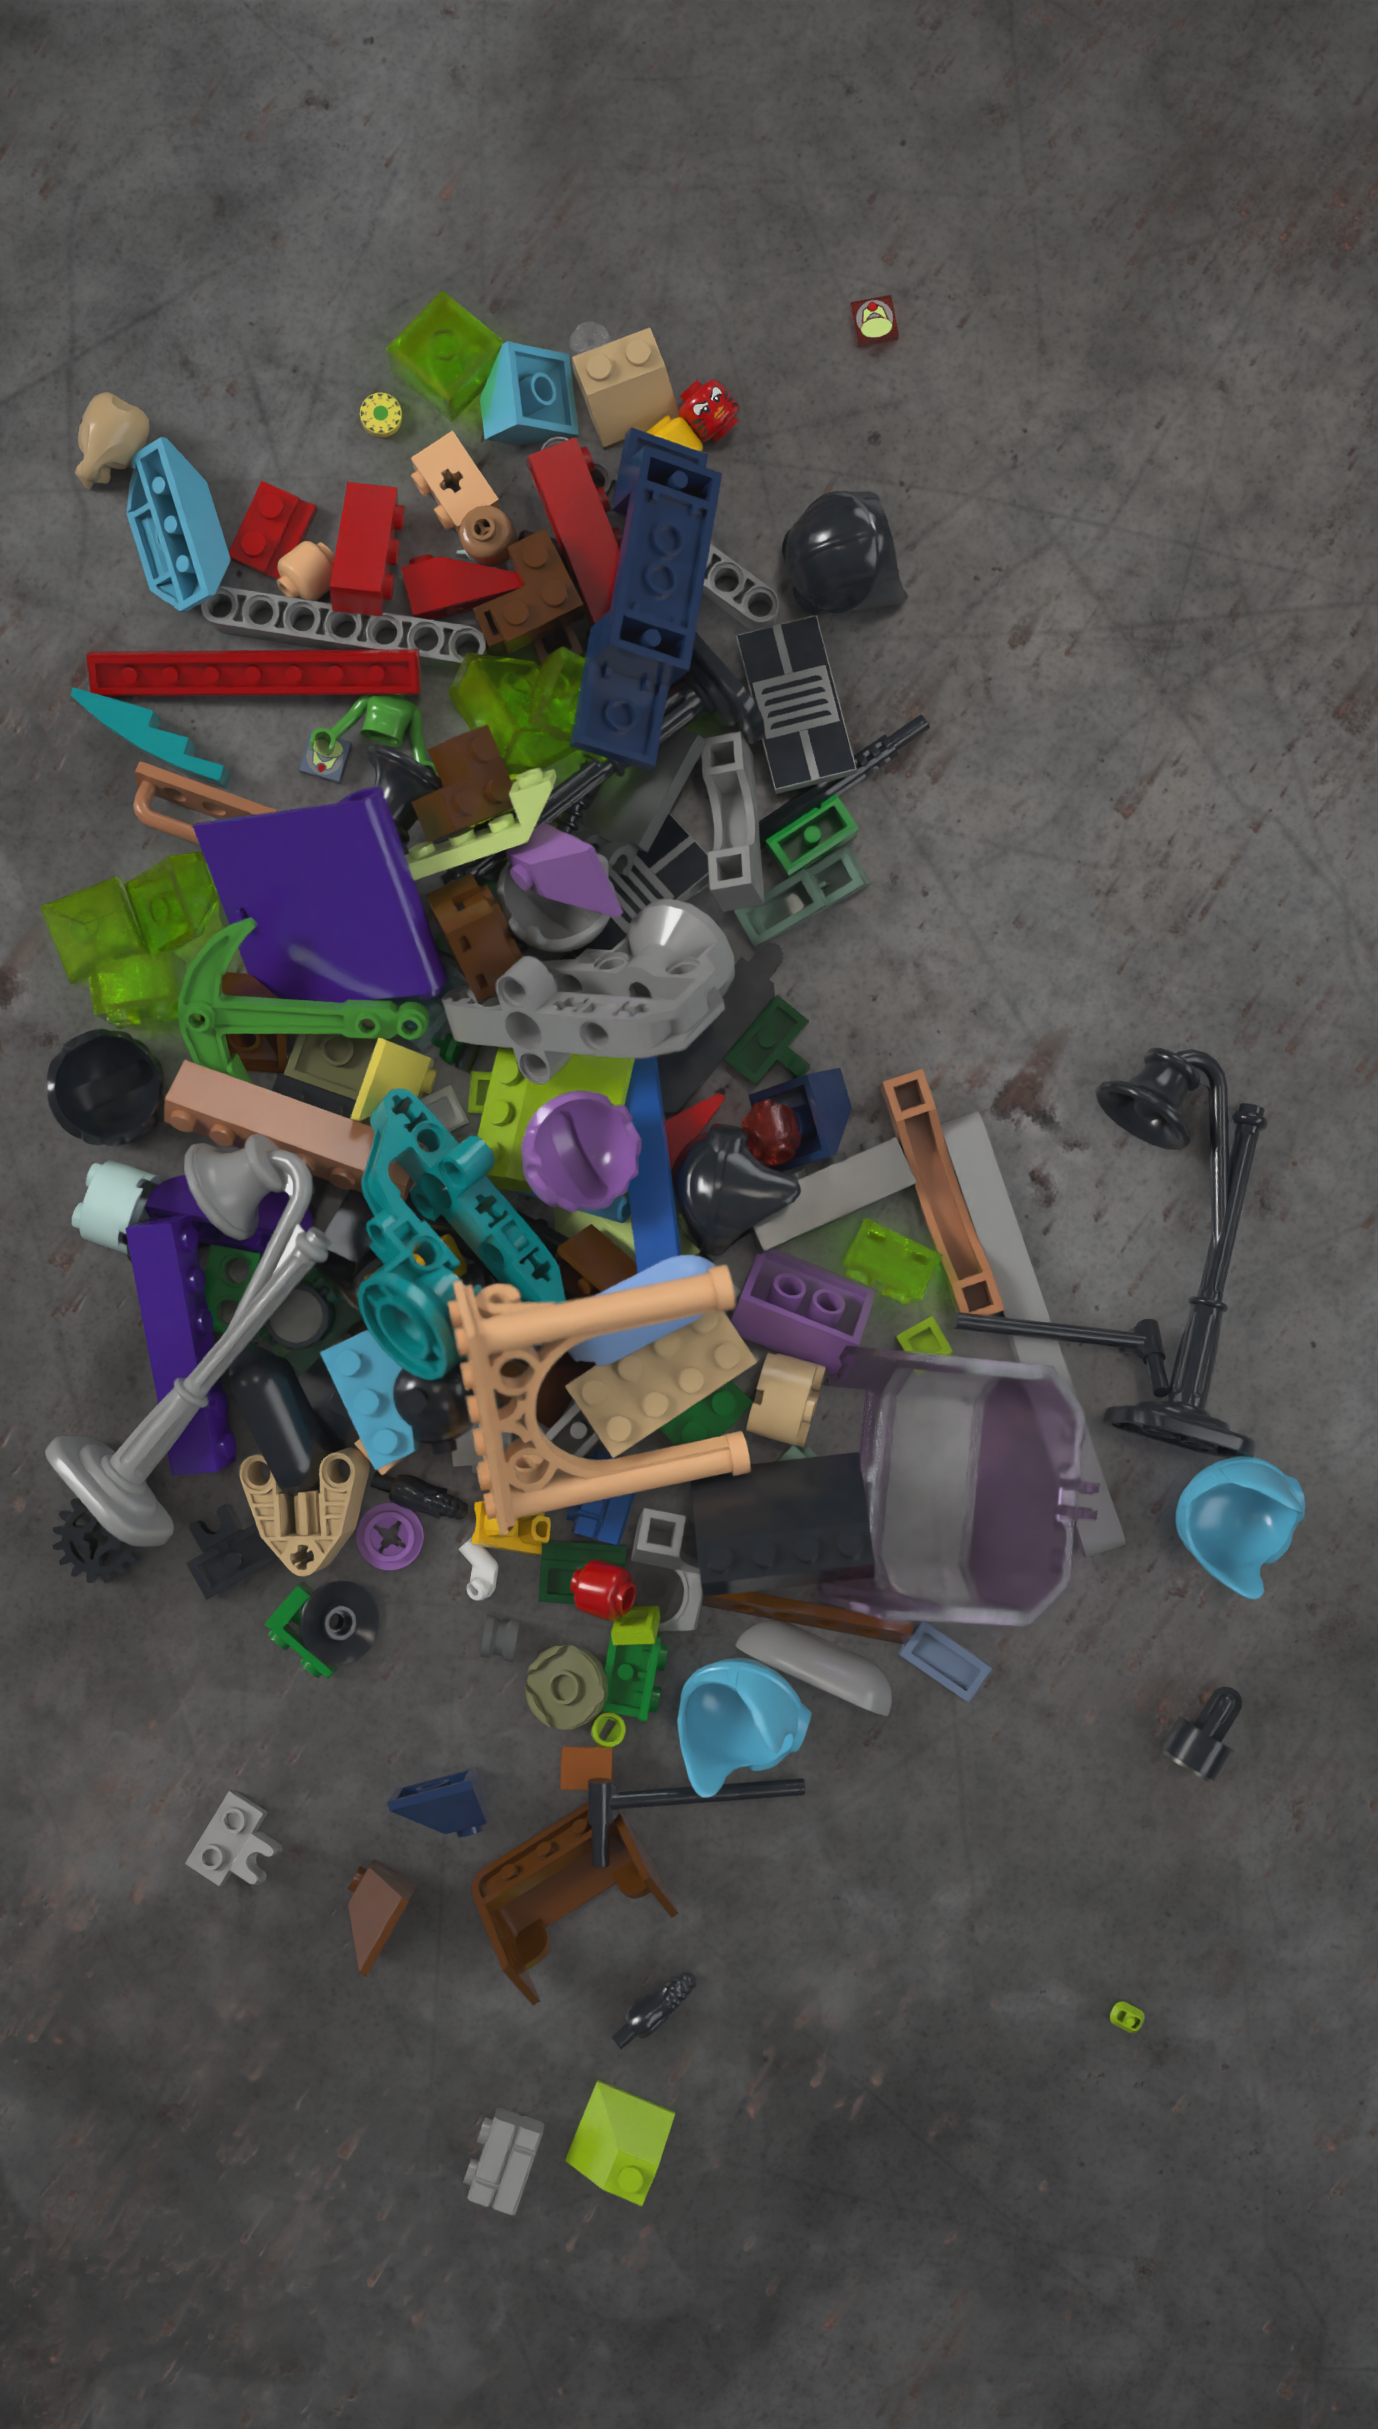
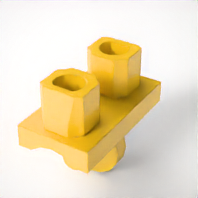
M484 1501L475 1502L476 1527L472 1536V1545L533 1556L542 1554V1544L548 1543L550 1540L551 1520L549 1517H544L545 1513L515 1518L516 1526L508 1527L509 1533L500 1535L496 1518L488 1520Z

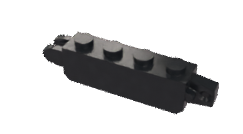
M771 942L769 944L765 943V946H761L762 949L758 950L749 962L741 957L734 964L735 976L728 992L722 997L725 1009L687 1048L660 1054L657 1057L665 1115L679 1114L724 1060L723 1058L774 999V983L769 979L777 971V967H780L783 960L782 955L784 954L782 948L776 945L775 942L773 944Z

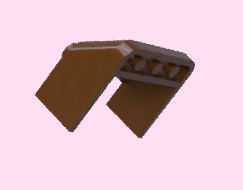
M587 1802L481 1869L471 1883V1894L501 1969L532 2005L540 2002L528 1970L541 1962L550 1950L551 1938L547 1927L617 1883L621 1892L626 1897L632 1899L641 1898L652 1892L671 1918L679 1914L656 1865L621 1809H619V1815L609 1825L610 1865L607 1867H594L592 1865V1825L589 1824Z

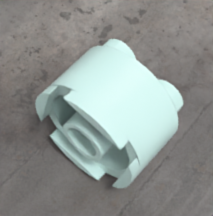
M108 1160L103 1165L94 1163L87 1174L86 1185L89 1188L84 1201L79 1203L73 1212L72 1226L79 1228L83 1239L130 1255L125 1227L145 1219H151L145 1210V1204L151 1192L156 1188V1184L160 1185L163 1183V1179L158 1175L115 1160Z

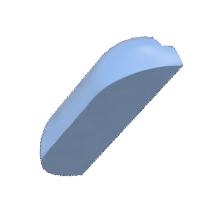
M675 1256L661 1261L597 1295L707 1273L708 1268L716 1266L711 1261L700 1256ZM704 1314L592 1337L573 1346L568 1352L576 1362L579 1360L586 1362L594 1361L597 1366H604L694 1322Z

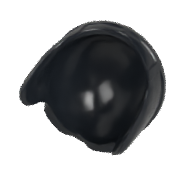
M871 491L828 492L813 501L785 534L782 544L784 563L787 566V573L793 582L794 597L797 603L807 612L823 616L829 613H845L856 609L900 605L907 600L908 595L903 589L899 578L893 536L888 519L880 504V498L876 493Z
M712 1124L708 1132L699 1135L684 1147L671 1169L678 1227L690 1243L699 1249L700 1252L707 1255H722L737 1240L750 1233L749 1228L795 1202L801 1193V1186L794 1177L781 1171L770 1169L755 1159L748 1148L747 1130L734 1125Z

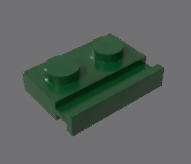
M549 1540L548 1543H543L538 1602L575 1604L574 1593L570 1590L574 1573L578 1569H583L588 1562L595 1559L625 1568L627 1545L620 1544L619 1546L611 1543Z

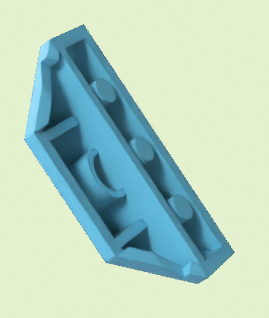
M160 437L132 456L131 467L134 470L129 483L126 514L150 591L165 602L173 605L178 611L187 612L216 594L231 559L206 480L167 438Z

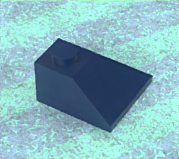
M841 1068L806 1074L749 1095L770 1169L784 1172L836 1155L852 1109Z
M477 1767L397 1788L387 1802L390 1812L443 1834L457 1832L458 1837H466L481 1832V1825L487 1824L490 1817Z

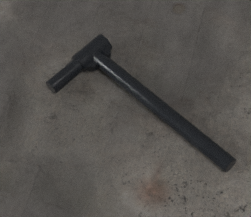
M962 1312L954 1313L952 1321L954 1329L1134 1349V1353L1147 1365L1153 1395L1161 1398L1170 1393L1164 1365L1166 1355L1159 1325L1154 1319L1139 1321L1130 1332Z
M803 1778L723 1784L715 1795L704 1798L699 1796L692 1786L618 1792V1788L611 1782V1779L588 1780L589 1824L592 1825V1865L594 1867H607L610 1865L609 1825L619 1815V1809L805 1795V1781Z

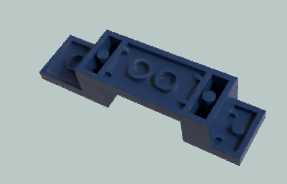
M632 427L625 434L612 511L626 515V522L611 608L590 630L570 747L649 771L656 765L668 688L687 673L690 668L722 473L706 468L708 454Z

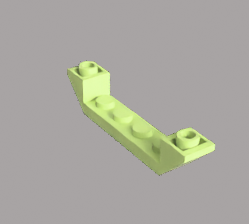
M535 768L516 777L517 782L513 783L509 796L518 816L517 818H514L512 814L502 815L491 820L487 828L475 832L472 827L464 828L449 835V841L434 845L432 841H426L408 850L409 854L405 855L413 880L527 843L556 781L557 776L554 769L542 773L540 768Z

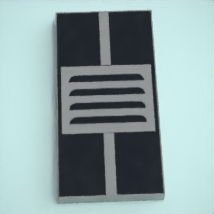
M817 615L736 635L750 695L757 704L764 720L765 736L762 738L775 794L857 774Z
M670 813L666 817L648 853L638 850L634 857L632 869L627 877L611 869L612 866L608 865V878L614 886V893L623 913L618 917L610 916L603 931L592 942L582 948L569 952L576 959L586 949L612 950L626 937L632 918L651 902L665 899L685 902L709 882L708 854Z

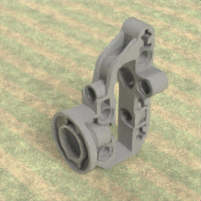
M665 899L651 902L633 917L626 937L612 950L586 949L576 959L539 961L534 957H523L497 980V993L477 1002L469 986H463L446 993L442 998L453 1038L456 1041L476 1045L513 1048L521 1073L532 1083L541 1085L547 1083L570 1061L571 1053L618 1058H647L687 1048L725 1009L722 997L728 992L735 976L734 954L726 935L710 916L692 904Z

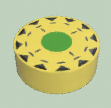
M375 393L368 396L360 408L362 426L367 433L377 438H386L393 435L399 429L402 422V412L398 401L386 393Z

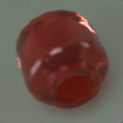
M763 1100L754 1104L751 1111L742 1120L741 1128L748 1132V1148L755 1159L763 1162L765 1165L775 1166L783 1164L795 1156V1151L801 1144V1134L794 1112L789 1106L775 1103L773 1100Z

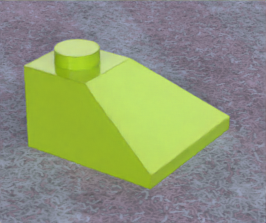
M597 2080L565 2161L602 2190L642 2206L658 2169L675 2112Z

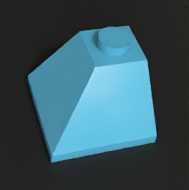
M508 341L503 343L480 397L485 440L518 445L548 441L554 437L574 438L579 436L569 354Z

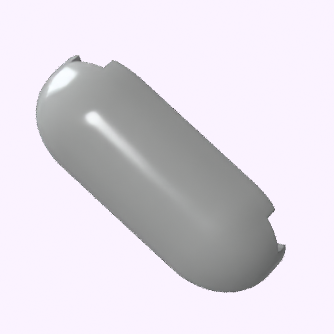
M779 1620L761 1622L744 1631L735 1644L738 1649L751 1657L852 1704L883 1716H888L892 1705L891 1687L883 1671L874 1662L795 1625Z

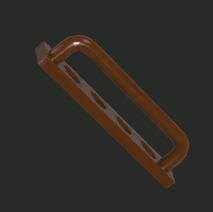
M873 1578L815 1585L886 1598L891 1603L890 1618L758 1592L703 1597L702 1606L899 1644L909 1642L914 1625L913 1622L906 1621L908 1605L904 1592L893 1583Z

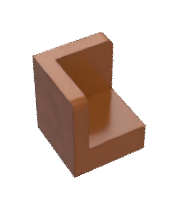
M596 1744V1747L564 1746L561 1750L560 1790L588 1791V1780L593 1778H608L612 1782L614 1746L606 1747Z

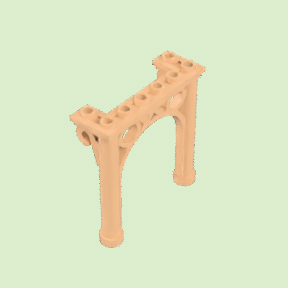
M726 1265L708 1268L707 1273L558 1304L554 1302L521 1303L518 1290L506 1284L488 1286L482 1289L475 1299L472 1285L463 1287L462 1281L453 1282L456 1300L449 1301L448 1308L452 1327H461L454 1329L459 1355H467L469 1361L460 1365L465 1389H473L474 1396L466 1397L471 1423L479 1422L480 1429L472 1430L477 1456H483V1461L478 1462L476 1469L481 1491H490V1493L483 1494L488 1520L496 1518L500 1535L508 1534V1527L516 1526L515 1518L730 1472L733 1476L751 1472L749 1452L742 1431L615 1459L592 1460L571 1455L555 1446L540 1429L535 1412L537 1394L543 1378L555 1361L573 1346L592 1337L715 1311L720 1312L734 1309V1290ZM546 1343L540 1351H536L532 1347L533 1345ZM512 1358L525 1359L530 1364L527 1370L520 1376L508 1378L500 1374L502 1364ZM494 1389L501 1394L513 1396L512 1400L504 1407L497 1409ZM510 1432L520 1436L521 1438L508 1445L504 1452L501 1433Z

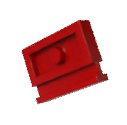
M261 481L230 547L229 555L231 561L264 576L278 580L281 578L278 572V561L301 542H304L317 514V506Z

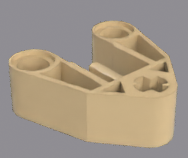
M352 1447L331 1453L320 1464V1493L319 1490L299 1492L298 1496L292 1497L281 1489L272 1473L270 1474L269 1481L262 1477L260 1464L261 1462L266 1463L262 1453L249 1456L243 1461L239 1475L261 1538L295 1575L308 1576L326 1568L332 1563L356 1529L369 1475V1460L359 1449ZM341 1459L345 1460L350 1466L351 1474L349 1479L343 1477L339 1471ZM306 1548H308V1549H307V1552H310V1551L313 1552V1554H314V1560H312L313 1556H310V1557H307V1556H306V1552H305Z

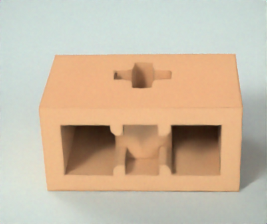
M453 430L411 457L416 472L410 476L423 496L429 493L438 504L433 510L447 531L453 527L459 536L461 521L469 511L476 507L488 505L501 510L498 497ZM452 481L454 485L460 486V490L454 493L452 489L446 488V484Z

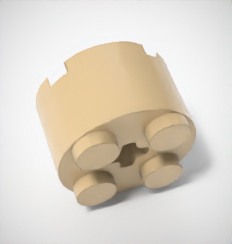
M769 1351L758 1381L755 1401L752 1403L746 1431L804 1448L810 1428V1421L812 1416H814L826 1366Z

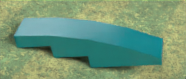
M72 688L70 695L78 704L108 730L145 755L187 776L224 789L227 788L231 774L224 765L193 757L196 747L193 742L187 737L158 729L161 719L153 710Z

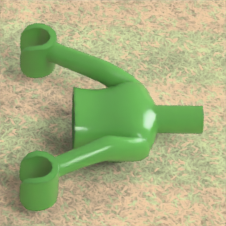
M362 694L349 712L330 730L323 727L317 728L310 737L309 749L313 750L315 741L319 739L326 740L329 743L327 756H329L334 751L335 741L355 725L366 710V717L360 734L369 740L387 746L402 747L403 736L410 723L409 735L415 760L438 776L433 762L427 759L420 709L404 698L403 694Z

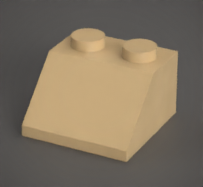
M650 327L572 357L574 375L603 449L624 442L625 434L631 427L646 432L667 415L671 419L679 417L668 373Z

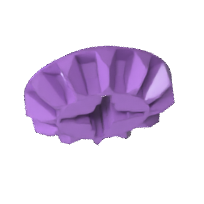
M391 1502L379 1504L364 1514L357 1528L356 1541L361 1555L372 1566L382 1570H397L409 1565L419 1555L424 1541L421 1520L412 1510L405 1509ZM400 1521L401 1524L398 1527L400 1530L397 1536L402 1539L401 1542L406 1544V1547L401 1544L392 1543L381 1552L380 1548L383 1545L384 1536L379 1533L380 1530L375 1525L380 1528L390 1529Z

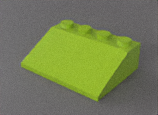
M498 1047L477 1137L488 1145L494 1156L495 1164L486 1174L497 1189L534 1193L524 1175L521 1152L525 1131L532 1116L552 1098L564 1093L580 1090L605 1095L614 1106L625 1105L635 1058L571 1053L570 1061L547 1083L538 1085L526 1079L521 1073L513 1048Z

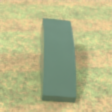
M843 847L812 867L801 870L765 892L764 905L741 908L734 912L753 946L758 947L870 885L871 882L851 847Z

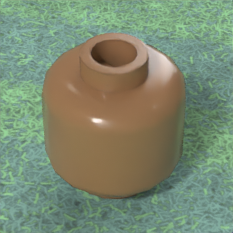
M479 506L469 511L461 521L459 529L460 543L472 560L479 565L494 567L500 566L510 559L507 547L518 542L517 531L506 513L497 507Z

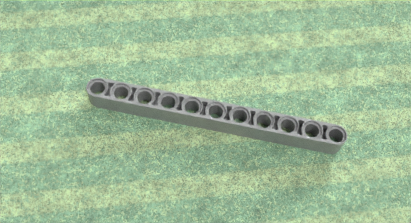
M975 1111L940 1123L966 1208L991 1268L1005 1309L999 1312L1000 1316L1052 1323L979 1112ZM1007 1335L1084 1558L1125 1545L1124 1534L1058 1340Z

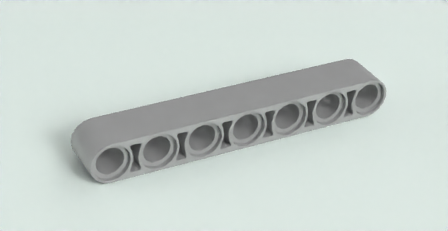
M565 437L551 438L544 443L541 450L569 439ZM591 456L595 466V471L590 472L591 477L599 479L605 484L603 489L611 511L606 512L611 528L618 526L623 536L626 518L612 511L618 475ZM710 543L702 595L752 631L774 626L779 610L777 594L772 588ZM729 576L737 581L738 586L733 591L723 592L716 587L715 583L719 578ZM764 601L771 607V612L766 616L757 617L749 611V606L753 602Z
M219 586L213 597L200 604L201 611L209 624L216 631L226 634L325 650L418 649L417 643L422 636L434 635L438 638L437 646L430 651L419 650L420 665L461 672H476L482 669L489 657L488 647L483 634L471 626L383 612L382 616L332 611V606L329 603ZM218 603H232L231 612L223 618L213 616L214 607ZM263 608L272 609L273 616L268 623L263 625L254 623V616L258 610ZM311 615L314 617V624L309 630H295V622L300 616ZM350 621L356 624V629L351 636L340 638L335 635L336 628L340 623ZM392 628L397 631L396 639L392 643L382 645L376 641L377 634L382 629ZM467 641L476 642L480 646L478 653L471 658L461 657L458 654V649L462 643Z

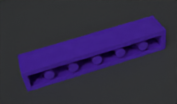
M191 1214L145 1219L125 1227L158 1404L174 1388L175 1380L177 1378L186 1379L214 1347L212 1334L214 1321L212 1313L207 1307L205 1296L206 1277L204 1271L200 1268L197 1252L198 1234L192 1225ZM221 1377L207 1393L208 1405L197 1411L167 1452L171 1475L218 1472L236 1461V1440L230 1432L227 1415L229 1402L227 1395L223 1392Z

